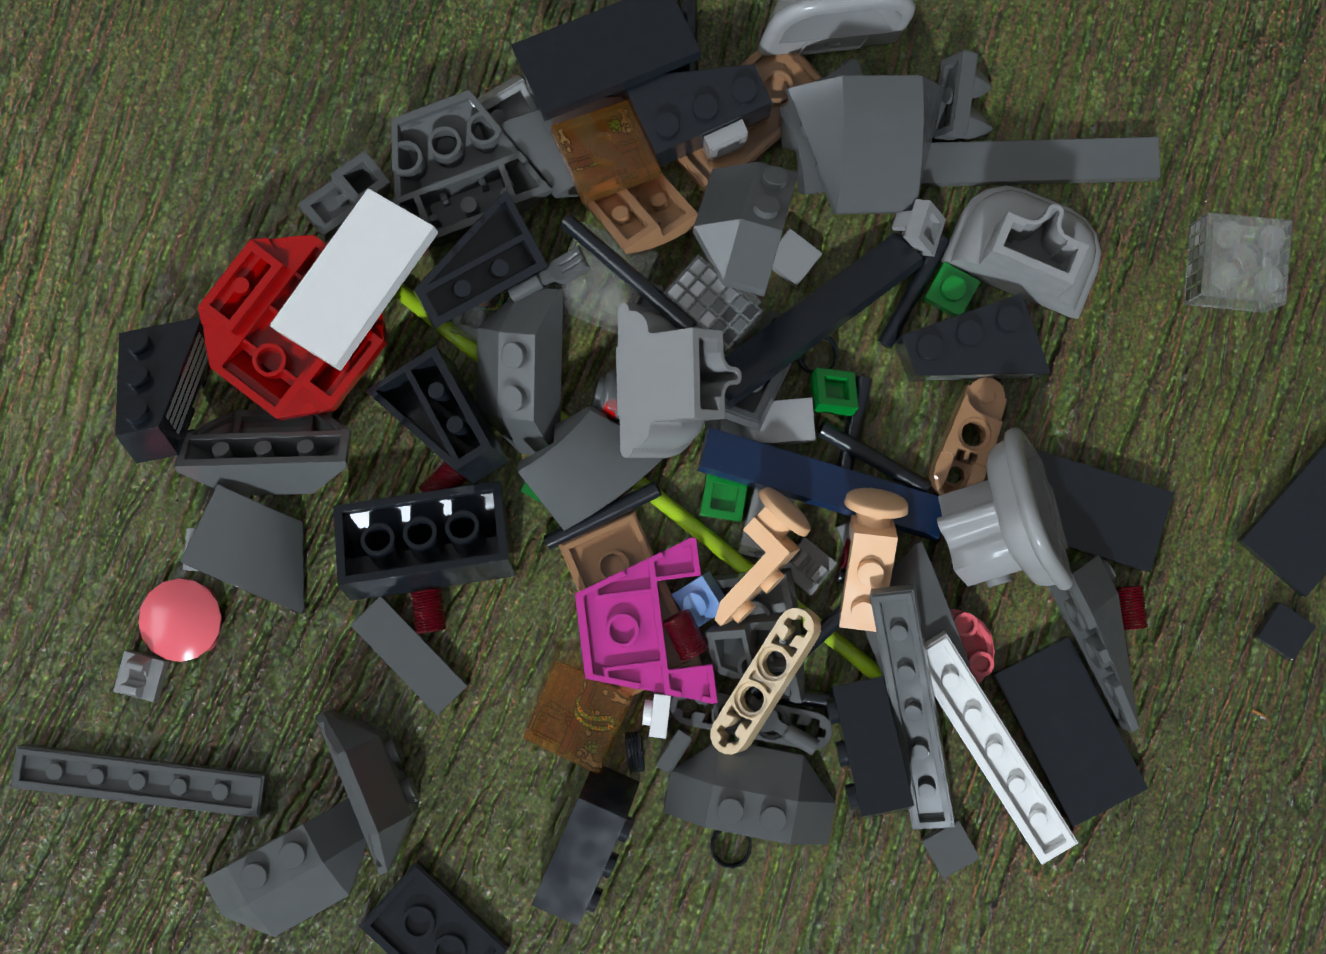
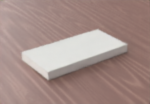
M368 188L271 322L270 326L275 331L341 371L437 236L438 231L433 225Z

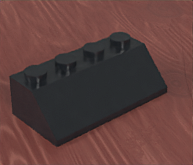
M500 481L333 506L337 583L350 601L516 576L512 536Z

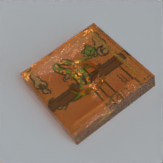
M628 99L551 125V136L583 204L660 177L661 169Z
M556 661L523 738L596 774L601 773L634 695L609 683L585 679V672L564 662Z

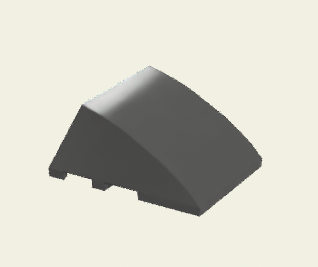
M841 75L790 87L785 90L790 103L793 102L802 123L800 130L803 137L809 141L817 162L815 165L816 171L834 215L890 214L912 211L915 199L919 197L944 87L923 75Z
M470 90L391 119L392 170L394 172L395 190L393 203L436 228L438 234L429 247L443 246L461 239L506 190L520 216L553 192Z

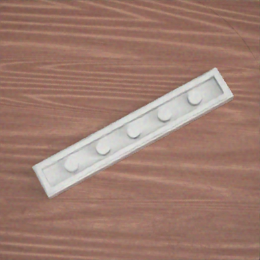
M942 631L927 640L925 646L934 696L1040 863L1044 864L1078 844L946 632Z

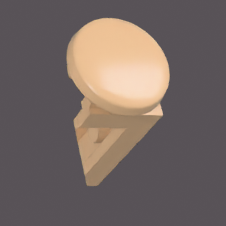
M764 487L758 492V496L765 507L743 529L766 553L720 601L715 621L720 626L733 620L739 624L756 607L752 600L759 592L763 590L766 594L769 593L784 578L785 575L780 570L800 550L787 534L793 531L802 537H806L811 530L810 524L801 510L786 496L773 488Z
M858 488L849 491L844 500L845 506L856 512V515H851L849 525L851 543L841 599L839 627L876 632L870 591L873 588L890 587L898 541L894 520L892 519L901 518L908 514V502L900 495L876 488Z

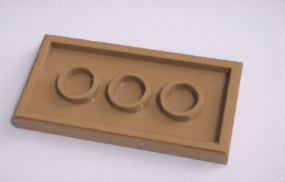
M757 50L741 64L755 65L772 101L770 117L747 128L748 137L746 145L739 150L712 162L711 160L708 161L703 148L675 160L704 193L712 169L756 162L782 140L780 106L789 100L785 90L823 78L803 55L790 53L764 56Z
M635 512L558 545L578 592L654 556ZM665 580L657 582L662 623L670 616L679 612ZM663 626L668 668L702 665L698 655L681 661L672 644L673 642H671L668 636L669 634H667L664 628L665 626ZM620 686L624 696L627 698L644 691L643 689Z

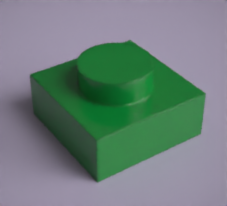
M944 262L922 300L955 317L964 313L981 281Z
M816 367L810 375L813 412L853 416L859 408L855 372Z
M707 474L700 516L742 522L747 485Z

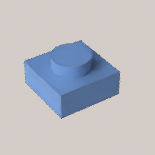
M709 571L672 594L681 611L691 610L690 612H692L694 620H696L699 627L716 617L719 603L725 597Z

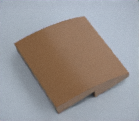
M654 164L646 169L650 177L649 180L632 186L616 187L612 178L582 198L583 204L626 255L660 246L694 228L698 213ZM645 170L642 172L641 175L636 176L638 181L632 182V180H630L631 184H634L636 182L648 179ZM615 176L616 183H618L619 179Z

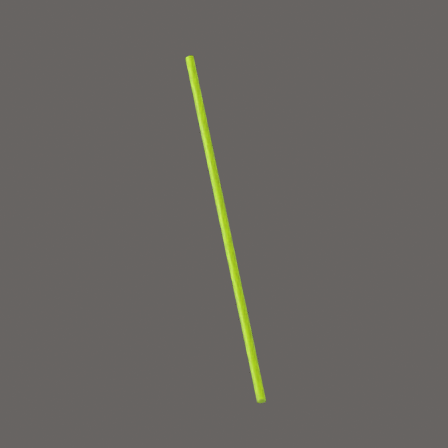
M403 283L394 297L433 328L414 292ZM451 321L434 328L477 363V342ZM561 410V421L569 416ZM643 477L632 488L637 490L651 483V481ZM661 489L662 496L650 501L651 504L691 536L696 537V540L737 573L748 572L754 566L752 562L742 554H739L737 550ZM797 599L798 608L809 609ZM803 618L802 620H800V623H801L802 625H803L805 619ZM835 631L824 641L869 679L882 676L878 664L838 631Z

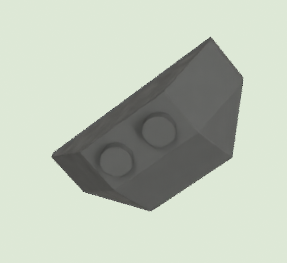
M761 162L712 169L694 224L693 234L707 259L717 270L716 275L723 286L765 296L798 172Z
M543 288L515 303L510 298L478 327L477 404L485 419L521 454L532 455L553 444L554 425L561 422L563 289Z
M235 410L207 422L197 430H188L179 455L176 456L174 467L177 472L216 489L217 485H221L243 496L314 494L347 467L352 433L349 427L344 424L341 425L326 413L279 420L266 410Z
M335 709L325 711L316 715L315 718L323 733L374 859L379 875L387 873L396 864L418 810L416 802L420 798L417 787L411 777H405L400 762L404 760L400 745L395 738H389L386 730Z
M710 744L682 764L677 765L672 773H670L663 813L704 828L780 843L828 845L836 802L803 754L751 744L745 751L731 755L719 752L713 744Z
M347 798L207 875L203 880L223 917L275 937L351 894L367 842L350 800Z

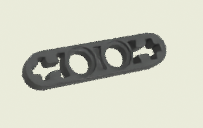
M716 691L717 703H714L711 709L712 722L703 721L706 715L704 711L693 710L691 717L684 716L683 708L677 706L678 700H685L686 698L672 696V715L682 724L711 730L714 721L718 717L720 706L728 701L731 693ZM695 700V702L698 704L708 706V703ZM777 703L774 707L782 715L783 723L787 725L791 724V713L798 714L795 720L796 724L810 725L811 719H817L818 726L824 729L823 735L815 736V738L820 740L816 750L824 748L830 742L832 726L822 713ZM740 720L735 726L726 727L725 731L728 734L735 735L736 729L744 721ZM759 731L755 738L757 740L796 747L784 740L783 736L777 732L768 734Z

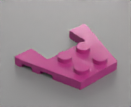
M696 537L689 538L575 593L585 679L643 689L675 697H684L710 704L717 703L713 664L668 668L657 582L701 575Z

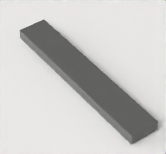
M1159 137L931 143L921 187L1157 181L1161 177Z
M915 584L873 588L870 591V600L887 693L914 806L909 809L912 829L955 827L956 817Z
M20 744L16 746L11 788L260 818L264 812L269 774Z

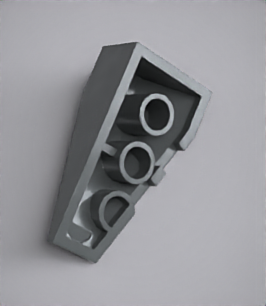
M1087 555L1069 564L1073 577V585L1070 589L1060 590L1056 585L1047 587L1118 727L1133 732L1139 729L1119 594L1113 584L1117 581V578L1107 560H1101L1099 555Z

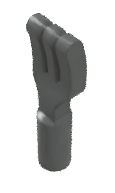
M576 246L564 255L551 261L545 270L535 273L507 290L515 303L543 289L544 286L550 283L567 284L586 273L590 267L581 247Z
M748 695L745 700L747 707L753 711H758L763 706L762 701L751 695ZM773 709L760 730L762 732L775 731L781 734L784 740L810 755L814 753L820 740L792 724L787 725L780 721L775 709ZM744 717L740 718V720L744 722L749 721L750 723H752V720L746 719Z

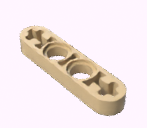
M791 608L786 610L777 620L712 725L710 738L713 746L719 752L731 755L745 751L756 738L820 635L821 623L818 616L812 610L807 608ZM805 619L803 627L807 630L806 635L795 636L789 646L779 643V639L782 641L790 640L796 628L791 624L792 620ZM791 647L797 648V651L795 652ZM774 651L781 652L786 659V669L779 676L772 674L767 667L768 656ZM752 686L758 688L764 696L763 706L758 711L749 709L745 703L746 691ZM741 717L752 720V723L749 721L741 722L736 729L735 735L739 738V741L727 742L729 734L725 731L726 727L735 726Z

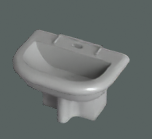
M778 0L760 40L758 50L764 56L790 53L807 55L856 50L868 45L894 43L900 38L913 18L916 3L914 0Z
M1005 185L988 188L969 201L960 214L941 262H947L968 275L977 278V280L1013 295L1021 293L1023 299L1078 319L1098 272L1101 248L1098 235L1089 221L1073 209L1026 189Z
M622 303L617 310L618 347H616L617 416L620 417L621 455L624 458H668L679 455L701 432L705 421L725 419V391L729 385L740 383L742 378L741 371L737 367L729 366L725 361L723 331L701 328L678 329L653 306Z
M1012 427L1005 432L1004 440L997 443L988 453L986 459L988 480L938 496L942 516L937 518L938 527L947 541L953 569L967 586L1023 570L1029 580L1037 585H1056L1060 590H1068L1073 585V577L1065 550L1068 548L1053 488L1047 480L1043 461L1026 434L1020 428Z

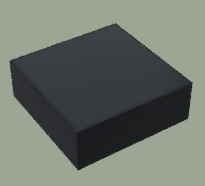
M1274 602L1252 637L1286 660L1294 661L1316 626L1281 602Z

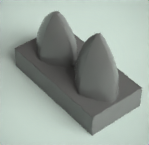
M962 50L941 60L938 84L944 87V93L932 138L933 141L950 142L958 138L975 139L993 131L994 128L985 115L971 105L973 98L986 94L992 88L984 72L976 66L977 53Z

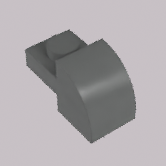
M365 150L332 172V180L298 203L302 213L325 241L338 231L368 188L384 198L389 194L391 182Z

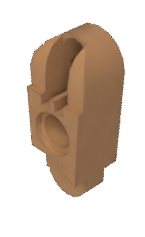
M979 378L970 385H966L961 397L956 402L929 467L928 479L931 481L930 487L938 496L985 480L987 473L986 459L989 451L997 443L1003 423L1001 419L1007 402L1004 388L1000 382L993 378ZM964 425H972L978 430L980 438L975 447L969 446L963 441L961 433ZM951 468L958 469L961 474L960 481L955 484L948 482L946 479Z

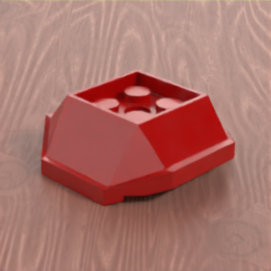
M315 235L289 236L275 239H250L198 305L210 368L279 420L335 411L387 344L385 309L341 371L275 331L270 326L271 322L327 246Z

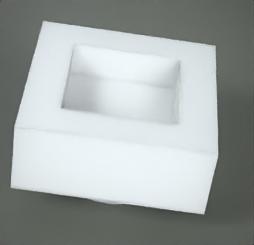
M654 692L653 700L645 699L642 725L650 726L649 737L666 739L670 695Z

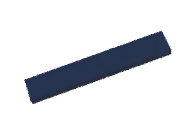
M709 428L706 432L697 471L757 489L770 487L787 498L848 516L856 515V512L850 510L844 504L846 494L849 491L858 488H876L900 495L908 502V514L901 518L892 519L894 520L896 530L932 541L940 538L941 531L938 527L937 518L942 516L939 498L936 495L714 428Z

